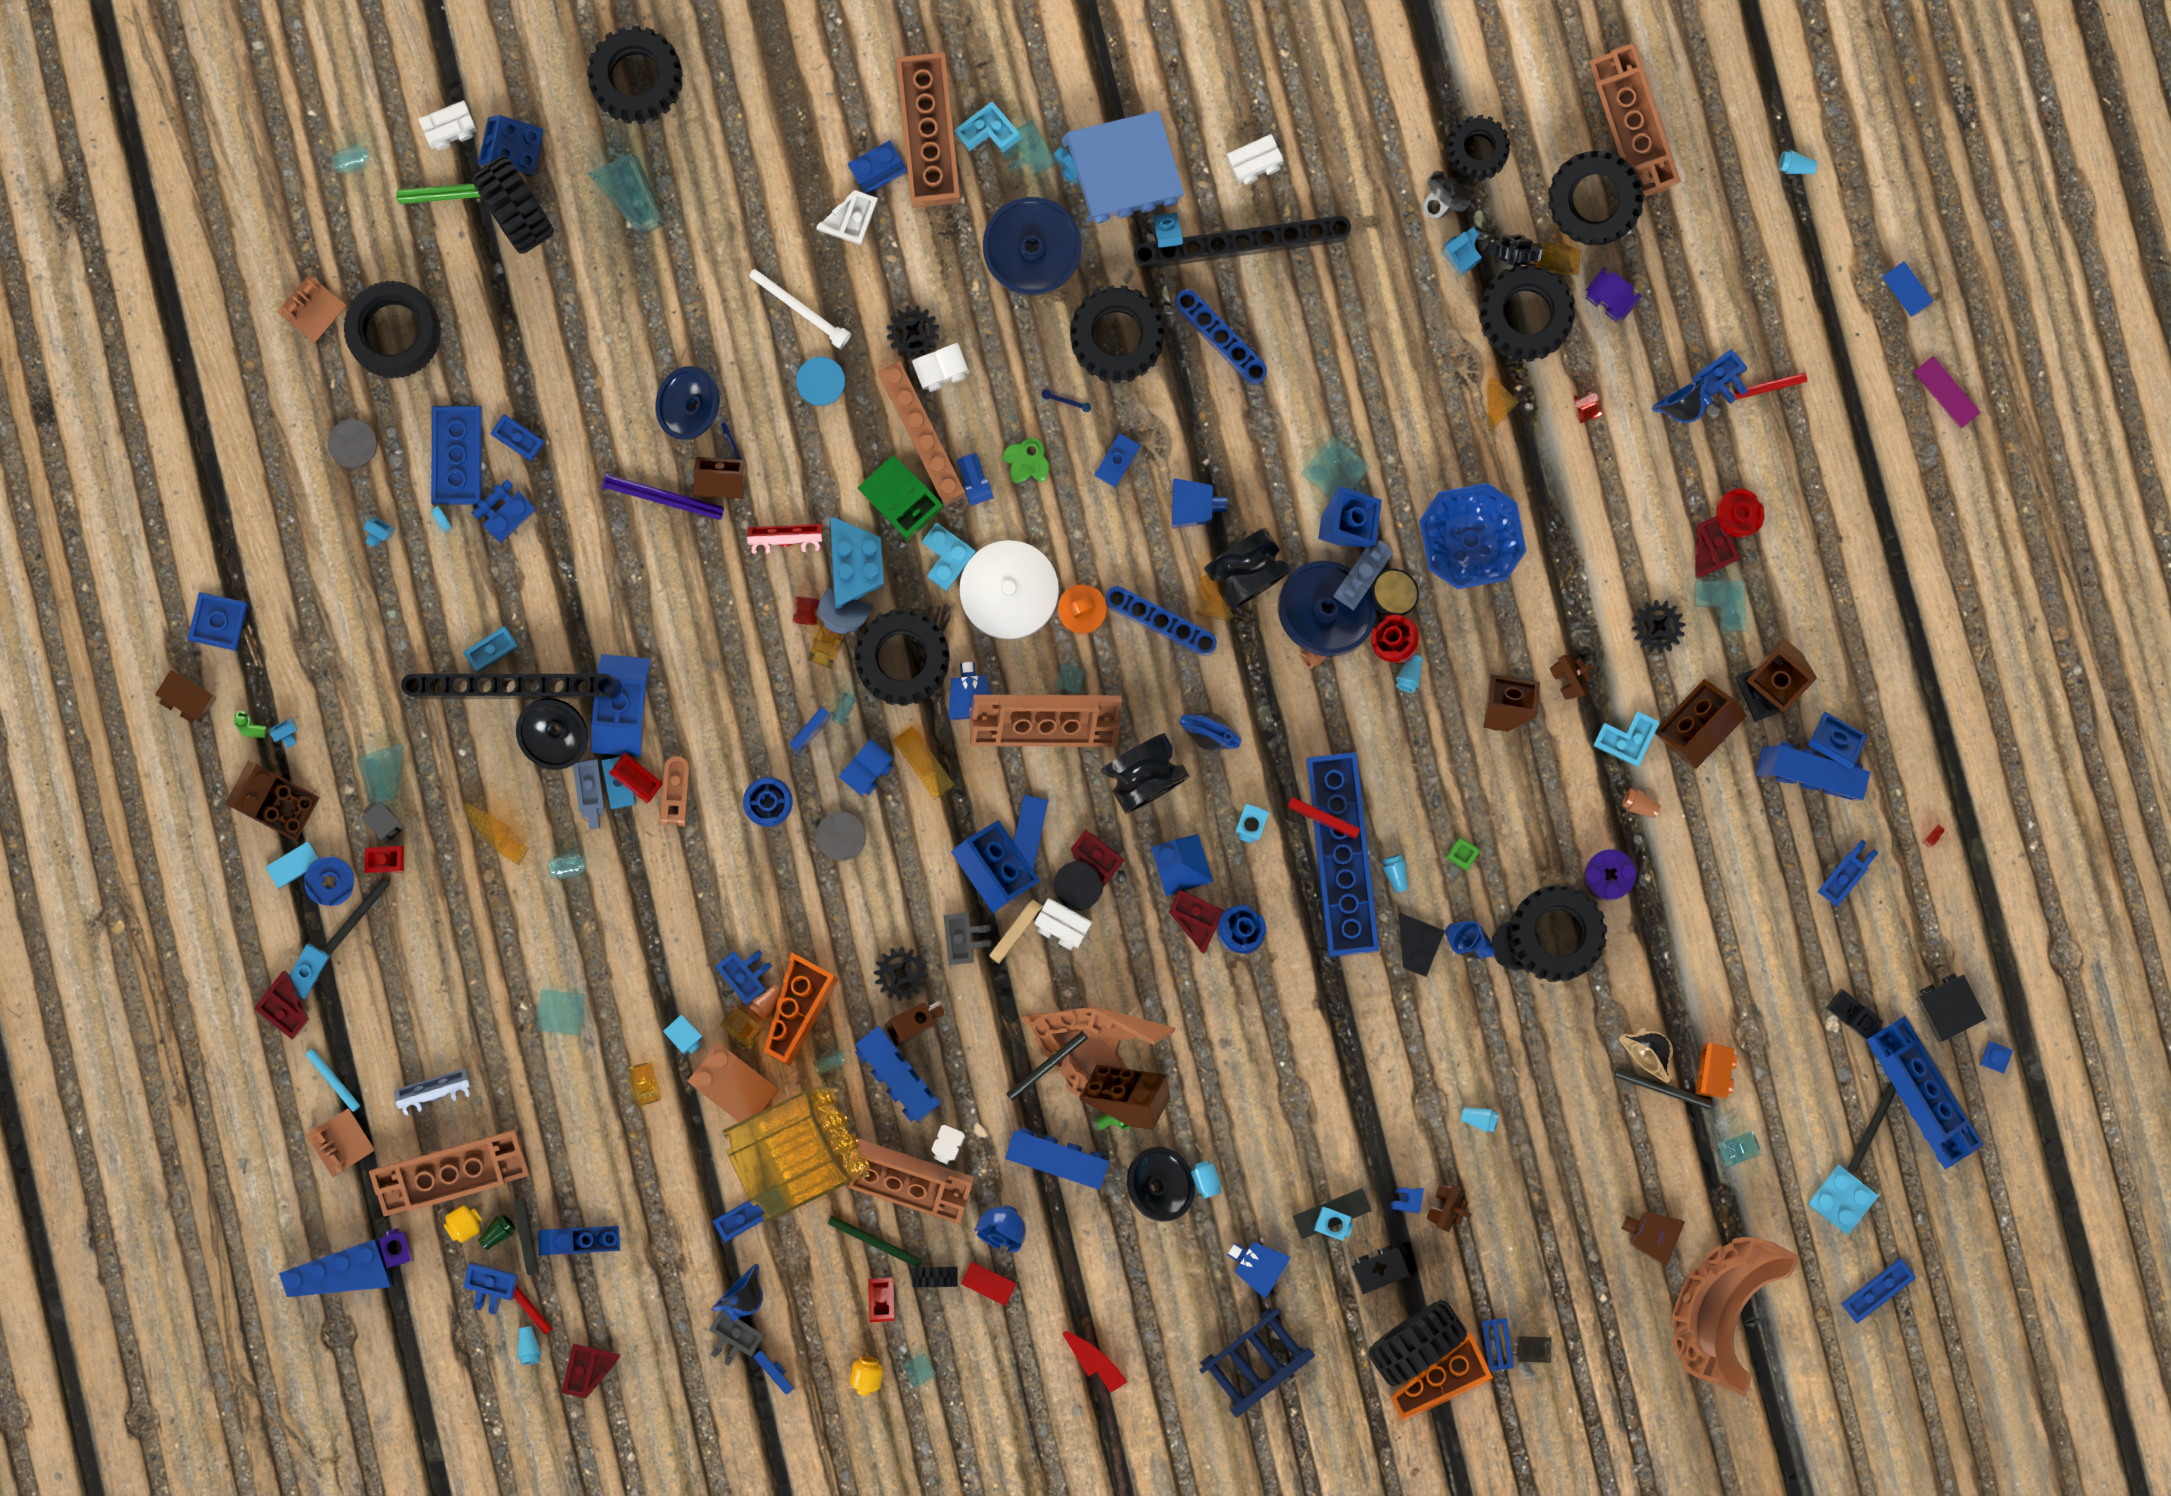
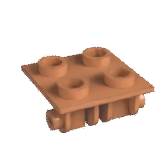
M308 275L277 313L316 343L347 305L322 286L314 277Z
M349 1108L323 1125L315 1127L306 1135L332 1177L375 1151Z

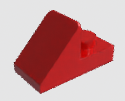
M404 846L365 848L364 873L404 874Z
M893 1278L868 1279L869 1322L895 1321Z

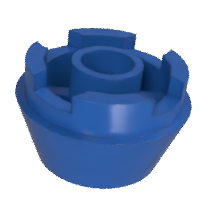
M759 778L752 782L744 793V811L751 821L760 826L770 827L778 825L789 816L792 810L793 798L791 791L784 782L777 778Z
M1247 905L1232 906L1225 910L1217 928V937L1220 944L1226 950L1246 954L1257 950L1263 942L1264 934H1266V924L1262 915H1258Z

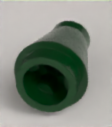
M506 1215L496 1216L478 1241L484 1249L489 1250L494 1245L512 1236V1232L516 1227Z

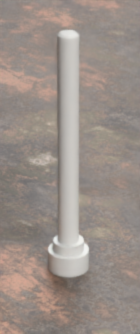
M753 269L749 274L750 278L828 334L832 344L837 348L842 349L850 339L851 333L845 328H835L756 269Z

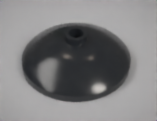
M555 698L536 700L521 712L516 723V738L520 749L530 761L540 767L551 770L568 768L578 762L587 749L589 740L587 725L581 714L565 701ZM554 725L559 726L561 731H557Z
M1152 1147L1139 1153L1129 1166L1127 1173L1129 1196L1135 1207L1149 1219L1159 1222L1175 1220L1184 1215L1193 1202L1195 1183L1191 1175L1192 1170L1181 1155L1169 1148ZM1151 1184L1154 1186L1155 1191L1152 1190Z

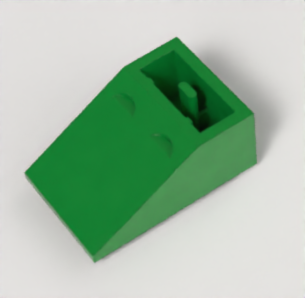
M894 455L857 487L906 542L912 539L944 509L943 504Z

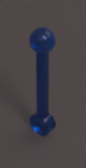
M1047 389L1042 391V398L1045 400L1051 398L1081 408L1084 412L1091 410L1089 403L1082 404L1051 394L1050 390Z
M721 423L736 459L742 460L726 423Z

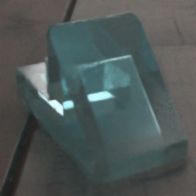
M1754 1131L1717 1144L1726 1168L1762 1154Z

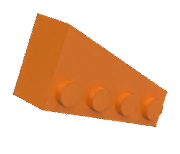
M793 952L790 955L788 970L785 973L783 988L778 998L774 1020H772L764 1049L765 1053L788 1066L792 1065L839 980L835 975Z
M1472 1332L1449 1354L1422 1371L1390 1397V1401L1401 1423L1492 1381L1493 1377Z

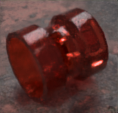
M795 597L794 605L797 607V612L793 614L792 622L803 625H817L818 617L815 613L820 600L809 597Z

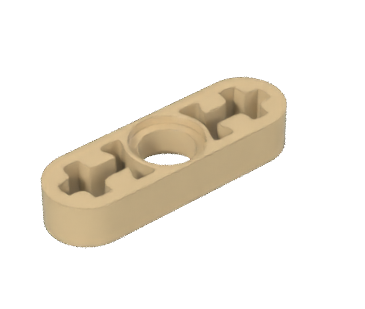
M1032 899L989 957L1000 964L1043 906Z

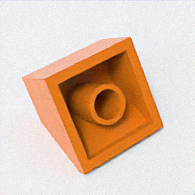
M1713 1043L1702 1045L1695 1090L1696 1095L1726 1099L1728 1094L1733 1093L1734 1079H1730L1731 1070L1736 1069L1738 1055L1734 1054V1048Z

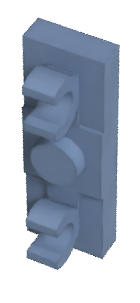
M1376 540V547H1367L1333 597L1354 610L1394 551L1389 549L1388 545L1382 541Z
M464 1068L394 1090L397 1108H403V1113L407 1116L409 1115V1105H415L418 1112L422 1110L421 1102L436 1101L448 1093H451V1098L454 1101L457 1100L456 1091L463 1090L466 1097L470 1096L467 1069Z

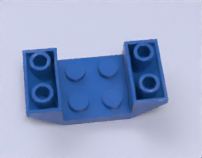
M601 654L597 674H609L620 681L622 689L619 696L614 699H594L591 725V753L622 755L625 752L632 757H641L646 685L649 684L651 658ZM611 680L605 682L603 686L604 692H608L612 688Z

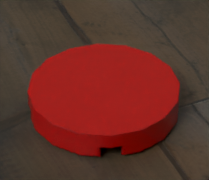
M1736 488L1725 493L1718 501L1716 508L1717 519L1720 526L1728 534L1736 538H1746L1755 534L1762 527L1765 519L1764 507L1756 499L1757 496L1753 492Z

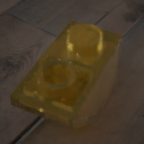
M823 622L814 638L808 660L831 669L840 652L846 634H839L827 629Z

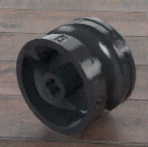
M1266 528L1243 539L1204 567L1212 582L1219 580L1225 583L1224 601L1230 610H1234L1252 600L1287 576L1293 569L1288 563L1282 560H1275L1280 549Z
M1165 733L1134 747L1100 770L1104 775L1117 779V785L1112 792L1125 814L1156 800L1190 777L1183 764L1177 766L1169 762L1172 757L1173 746Z

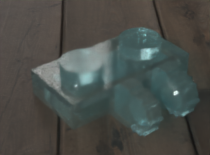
M1033 120L1016 128L1022 139L1004 153H1000L1002 158H1009L1019 151L1024 156L1008 166L1010 172L1028 164L1035 176L1056 165V161Z

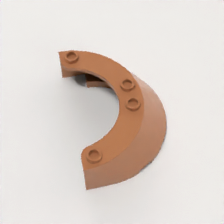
M1753 1237L1732 1239V1243L1724 1247L1719 1245L1705 1255L1706 1260L1698 1269L1693 1268L1684 1282L1677 1297L1671 1326L1675 1328V1339L1672 1340L1673 1349L1676 1357L1680 1358L1684 1365L1683 1368L1691 1375L1745 1397L1750 1387L1751 1375L1741 1366L1734 1350V1333L1738 1318L1748 1300L1761 1287L1770 1282L1790 1277L1795 1270L1800 1256L1772 1241Z

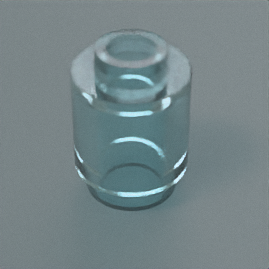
M359 144L336 151L337 154L331 156L337 174L344 173V175L366 168V162L370 161L366 148H361Z
M578 852L554 856V859L548 860L551 878H558L559 881L583 876V871L587 870L585 857L580 856Z

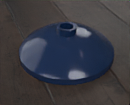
M694 366L681 367L669 374L661 384L656 397L655 410L661 428L671 437L680 440H691L705 433L713 424L719 409L720 395L716 381L707 371Z

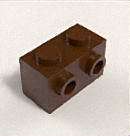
M696 457L694 495L743 499L746 482V460Z
M172 670L169 671L155 694L161 698L159 704L169 710H172L173 707L182 711L180 716L191 723L194 720L202 723L217 699L209 692Z

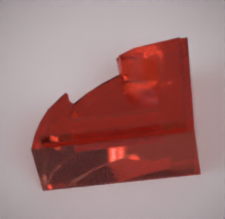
M1937 824L1922 843L1928 848L1934 846L1940 839L1939 837L1945 832V829L1940 824Z

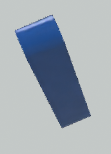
M1186 289L1179 292L1176 299L1178 312L1247 383L1254 386L1262 384L1267 374L1264 362L1194 291ZM1184 297H1190L1194 304L1189 308H1185L1181 305L1180 301ZM1200 315H1208L1211 322L1208 325H1201L1197 318ZM1218 332H1224L1227 334L1228 340L1224 343H1219L1215 340L1214 336ZM1242 350L1245 353V358L1240 361L1235 360L1232 357V352ZM1257 367L1261 369L1262 376L1253 378L1250 376L1249 370Z
M1112 587L1107 592L1106 604L1112 611L1201 656H1209L1215 651L1217 641L1211 632L1122 587ZM1120 593L1124 597L1123 603L1114 605L1110 601L1111 595ZM1137 604H1141L1146 608V613L1142 616H1136L1133 614L1132 608ZM1160 615L1168 619V624L1162 628L1154 623V619ZM1187 627L1190 630V636L1186 639L1179 638L1176 634L1177 629ZM1200 639H1210L1212 647L1208 650L1201 649L1198 645Z

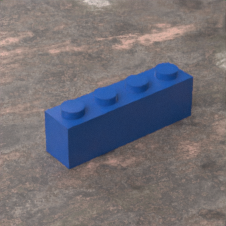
M1020 1127L1019 1131L1014 1130L1005 1156L1006 1160L1098 1190L1101 1189L1110 1162L1105 1160V1154L1092 1150L1091 1155L1081 1152V1146L1068 1143L1067 1147L1057 1144L1059 1139L1044 1135L1043 1139L1034 1137L1035 1131Z

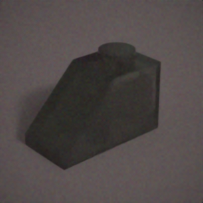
M1517 1336V1341L1512 1342V1356H1517L1516 1361L1551 1363V1337Z

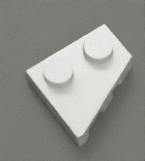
M854 190L823 222L817 225L816 229L862 246L878 198Z

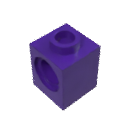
M399 1228L384 1232L385 1237L379 1238L386 1268L414 1261L406 1232H399ZM394 1240H398L402 1245V1250L397 1255L390 1251V1244Z

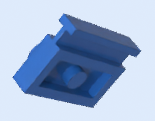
M891 140L848 163V167L863 193L867 195L908 172Z

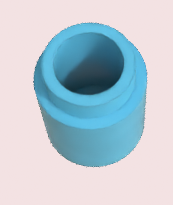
M1208 1160L1193 1165L1195 1170L1191 1171V1175L1198 1194H1202L1203 1199L1222 1192L1220 1188L1222 1184L1214 1163L1209 1165Z

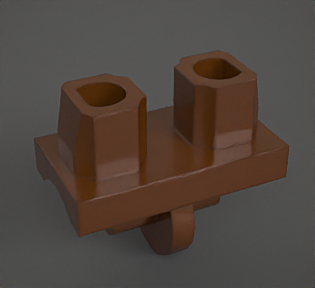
M1570 654L1559 657V661L1549 668L1556 680L1567 675L1570 684L1560 688L1565 700L1576 697L1581 698L1590 694L1585 682L1592 681L1589 671L1594 669L1592 664L1585 666L1581 658L1574 663Z
M1453 1184L1452 1187L1439 1185L1436 1198L1446 1201L1443 1210L1431 1207L1427 1219L1436 1224V1227L1446 1232H1450L1453 1223L1460 1225L1463 1216L1470 1219L1472 1214L1466 1211L1469 1202L1462 1200L1466 1190Z

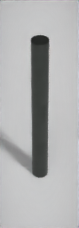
M382 878L322 949L323 952L328 955L334 952L390 885L386 879Z
M1083 1031L1078 1033L1006 1093L1008 1098L1012 1101L1086 1041L1088 1039L1087 1035Z
M1617 1068L1614 1077L1691 1104L1710 1109L1713 1100L1641 1075Z
M1891 1081L1847 1168L1857 1173L1897 1092Z

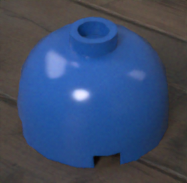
M1008 1205L988 1209L982 1214L974 1231H978L977 1236L983 1242L997 1249H1000V1245L1008 1247L1007 1252H1018L1026 1236V1227L1023 1219L1017 1214L1018 1211Z

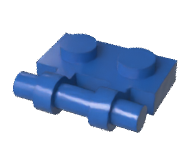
M508 479L501 485L497 484L493 488L494 492L484 501H479L477 503L478 507L471 512L477 520L483 514L489 517L483 526L500 544L536 511V508L519 491L513 497L508 495L507 492L514 486ZM502 498L506 503L495 513L491 507Z

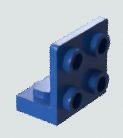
M502 115L488 117L478 165L485 167L497 158L506 156L519 173L529 176L534 175L543 128Z

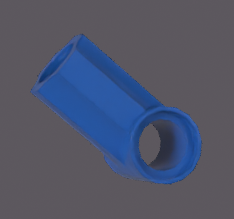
M969 454L958 459L957 464L965 484L964 489L970 506L993 499L994 496L990 484L983 474L977 454Z

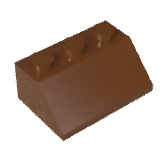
M1704 679L1656 729L1655 735L1682 760L1697 769L1747 715L1734 698Z

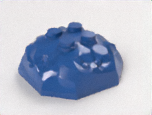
M1489 483L1438 492L1419 520L1428 570L1457 590L1507 581L1527 551L1517 502Z

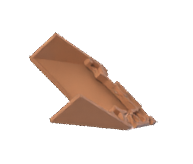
M1096 1006L1021 1017L1026 1026L1029 1024L1036 1034L1035 1040L1047 1058L1051 1057L1081 1031L1087 1035L1088 1039L1054 1066L1055 1070H1060L1067 1080L1066 1086L1070 1092L1077 1096H1080L1096 1065L1128 1069L1118 1054L1121 1040L1141 1038L1155 1045L1174 1033L1176 1029L1175 1027Z

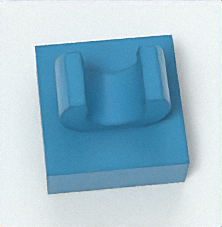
M373 517L367 520L363 528L370 533L365 543L375 547L379 545L381 540L386 541L391 538L396 528Z
M291 717L270 728V735L274 742L282 739L287 748L296 744L292 733L297 731V726L293 718Z

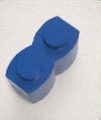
M870 739L839 775V778L860 796H863L865 793L869 796L878 786L875 782L881 774L885 777L894 767L891 763L894 758Z

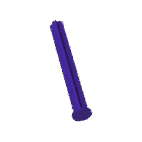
M609 471L606 472L604 477L603 491L607 488L717 520H721L724 513L722 506L612 476Z

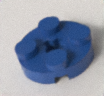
M336 856L320 857L307 868L304 876L305 890L315 903L325 906L339 905L346 901L352 893L354 887L353 871L348 863ZM325 875L329 877L335 876L334 887L322 884L325 881Z

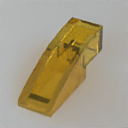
M913 726L893 739V742L934 801L955 787Z
M465 802L463 808L481 836L500 854L519 866L529 848L508 837L511 830L510 826Z

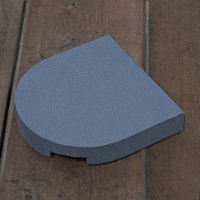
M827 588L819 603L817 616L824 622V626L839 634H846L847 631L855 630L858 632L865 626L872 612L873 605L853 599L843 604L842 608L835 609L834 590Z

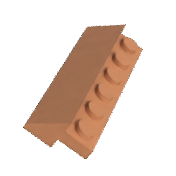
M1635 43L1617 48L1609 54L1590 60L1589 62L1596 80L1595 83L1619 155L1627 160L1638 172L1637 175L1643 183L1642 190L1645 197L1658 192L1662 193L1680 183L1681 180Z
M974 695L972 708H969L970 746L1117 747L1120 733L1119 717L1122 699L1121 696Z
M515 1130L369 1170L375 1194L378 1196L383 1216H388L406 1210L407 1212L502 1186L505 1182L529 1176V1170Z
M831 1130L817 1178L959 1225L975 1178L974 1176Z

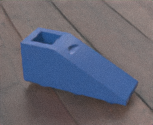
M619 1226L539 1230V1256L620 1251Z

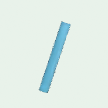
M314 1049L308 1051L305 1054L351 1111H356L360 1104Z

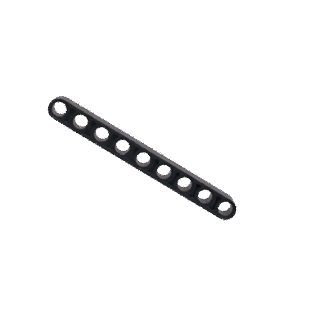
M1334 216L1182 237V245L1168 246L1176 252L1172 258H1167L1162 254V251L1168 247H1158L1157 241L1139 244L1135 248L1134 263L1141 269H1151L1339 243L1349 237L1351 223L1344 216ZM1342 224L1346 227V232L1344 234H1337L1334 232L1333 226ZM1313 227H1317L1321 230L1322 235L1314 238L1310 236L1308 231ZM1287 231H1294L1298 238L1294 241H1288L1284 234ZM1264 234H1269L1273 237V242L1271 244H1263L1260 241V237ZM1240 237H1244L1248 240L1249 245L1245 248H1240L1236 245L1235 241ZM1214 241H1221L1225 247L1221 251H1215L1212 249L1211 244ZM1191 244H1196L1199 246L1200 252L1192 255L1188 253L1186 248ZM1141 251H1148L1152 257L1148 261H1141L1138 258V254Z
M408 674L401 682L402 691L416 699H614L619 696L622 689L620 681L609 674ZM611 680L612 688L610 691L604 692L603 686L605 682ZM415 681H419L418 690L412 692V684ZM443 681L442 690L436 692L435 686L437 682ZM467 681L466 690L460 692L459 685L461 682ZM491 681L490 690L484 692L483 685L485 682ZM511 681H515L514 690L508 692V683ZM539 681V689L536 692H532V683ZM563 681V689L560 692H556V683ZM587 681V689L580 693L579 685L581 682Z

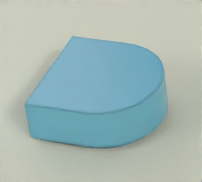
M436 506L430 510L444 533L452 529V525L440 507Z

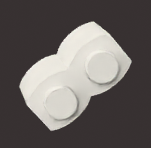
M958 343L912 361L923 391L927 389L929 392L937 391L943 388L942 383L950 380L952 383H957L966 378L965 374L969 373Z

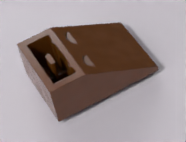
M248 760L225 804L297 841L320 797Z
M1096 1065L1079 1099L1130 1127L1154 1130L1170 1099L1167 1075Z

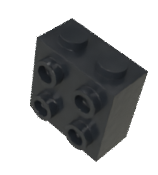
M1953 973L1942 979L1944 984L1936 988L1933 984L1921 989V995L1916 997L1938 1043L1987 1019L1964 974L1957 977L1956 973Z

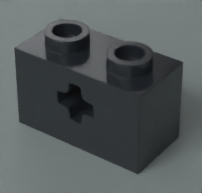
M1389 1245L1377 1250L1379 1255L1369 1259L1367 1254L1354 1259L1355 1265L1350 1267L1362 1295L1410 1276L1399 1248L1392 1249V1246ZM1376 1262H1379L1380 1265L1384 1264L1386 1269L1382 1270V1276L1379 1273H1373L1372 1269L1376 1267Z

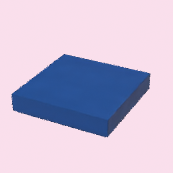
M199 592L188 641L237 651L249 603Z
M823 707L820 708L790 742L794 752L800 755L829 722L831 716L828 711Z
M1824 712L1808 746L1852 770L1868 736L1829 713Z

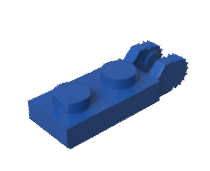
M1863 839L1855 846L1851 853L1844 857L1817 891L1835 907L1840 905L1869 869V864L1879 853L1873 849L1866 856L1863 863L1855 858L1865 847L1866 842Z

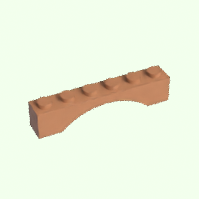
M897 361L879 370V378L911 438L943 507L966 497L965 491L901 361Z

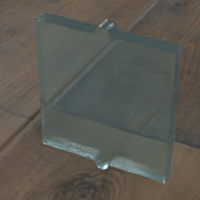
M541 989L539 1007L536 1008L538 1012L536 1031L580 1036L581 1022L585 1016L583 1013L585 994Z

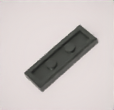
M1360 1188L1292 1217L1301 1239L1319 1233L1314 1231V1227L1322 1207L1350 1216L1351 1219L1371 1212V1208L1363 1189ZM1337 1217L1331 1218L1328 1221V1228L1341 1224V1220Z
M516 1200L513 1204L526 1273L528 1275L539 1274L526 1200Z

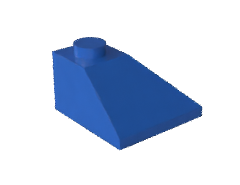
M1342 486L1338 487L1321 516L1318 539L1338 546L1376 547L1382 500Z
M1198 834L1151 847L1166 897L1177 894L1179 889L1186 891L1213 882Z

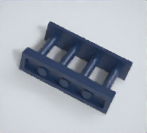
M1271 1307L1259 1316L1262 1319L1259 1323L1214 1357L1210 1354L1200 1362L1202 1365L1199 1369L1201 1374L1209 1370L1232 1400L1231 1404L1233 1407L1230 1411L1236 1418L1315 1357V1354L1309 1347L1306 1350L1302 1347L1299 1348L1275 1316L1281 1313L1279 1308L1275 1310ZM1267 1323L1292 1354L1290 1357L1293 1360L1286 1366L1278 1362L1256 1333ZM1247 1338L1272 1369L1270 1372L1273 1376L1266 1381L1256 1375L1236 1349ZM1227 1354L1252 1384L1251 1389L1253 1391L1246 1397L1243 1393L1239 1394L1216 1364Z

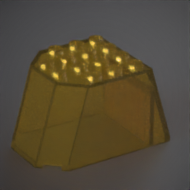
M827 1085L803 1091L723 1130L724 1137L730 1140L731 1148L727 1149V1155L751 1204L753 1206L759 1204L765 1212L763 1218L767 1223L796 1214L870 1176L868 1170H870L869 1164L864 1156H860L857 1150L859 1147L858 1141L854 1134L849 1133L846 1127L848 1124L847 1118L842 1111L838 1110L835 1104L837 1102L836 1095L831 1088L828 1089Z

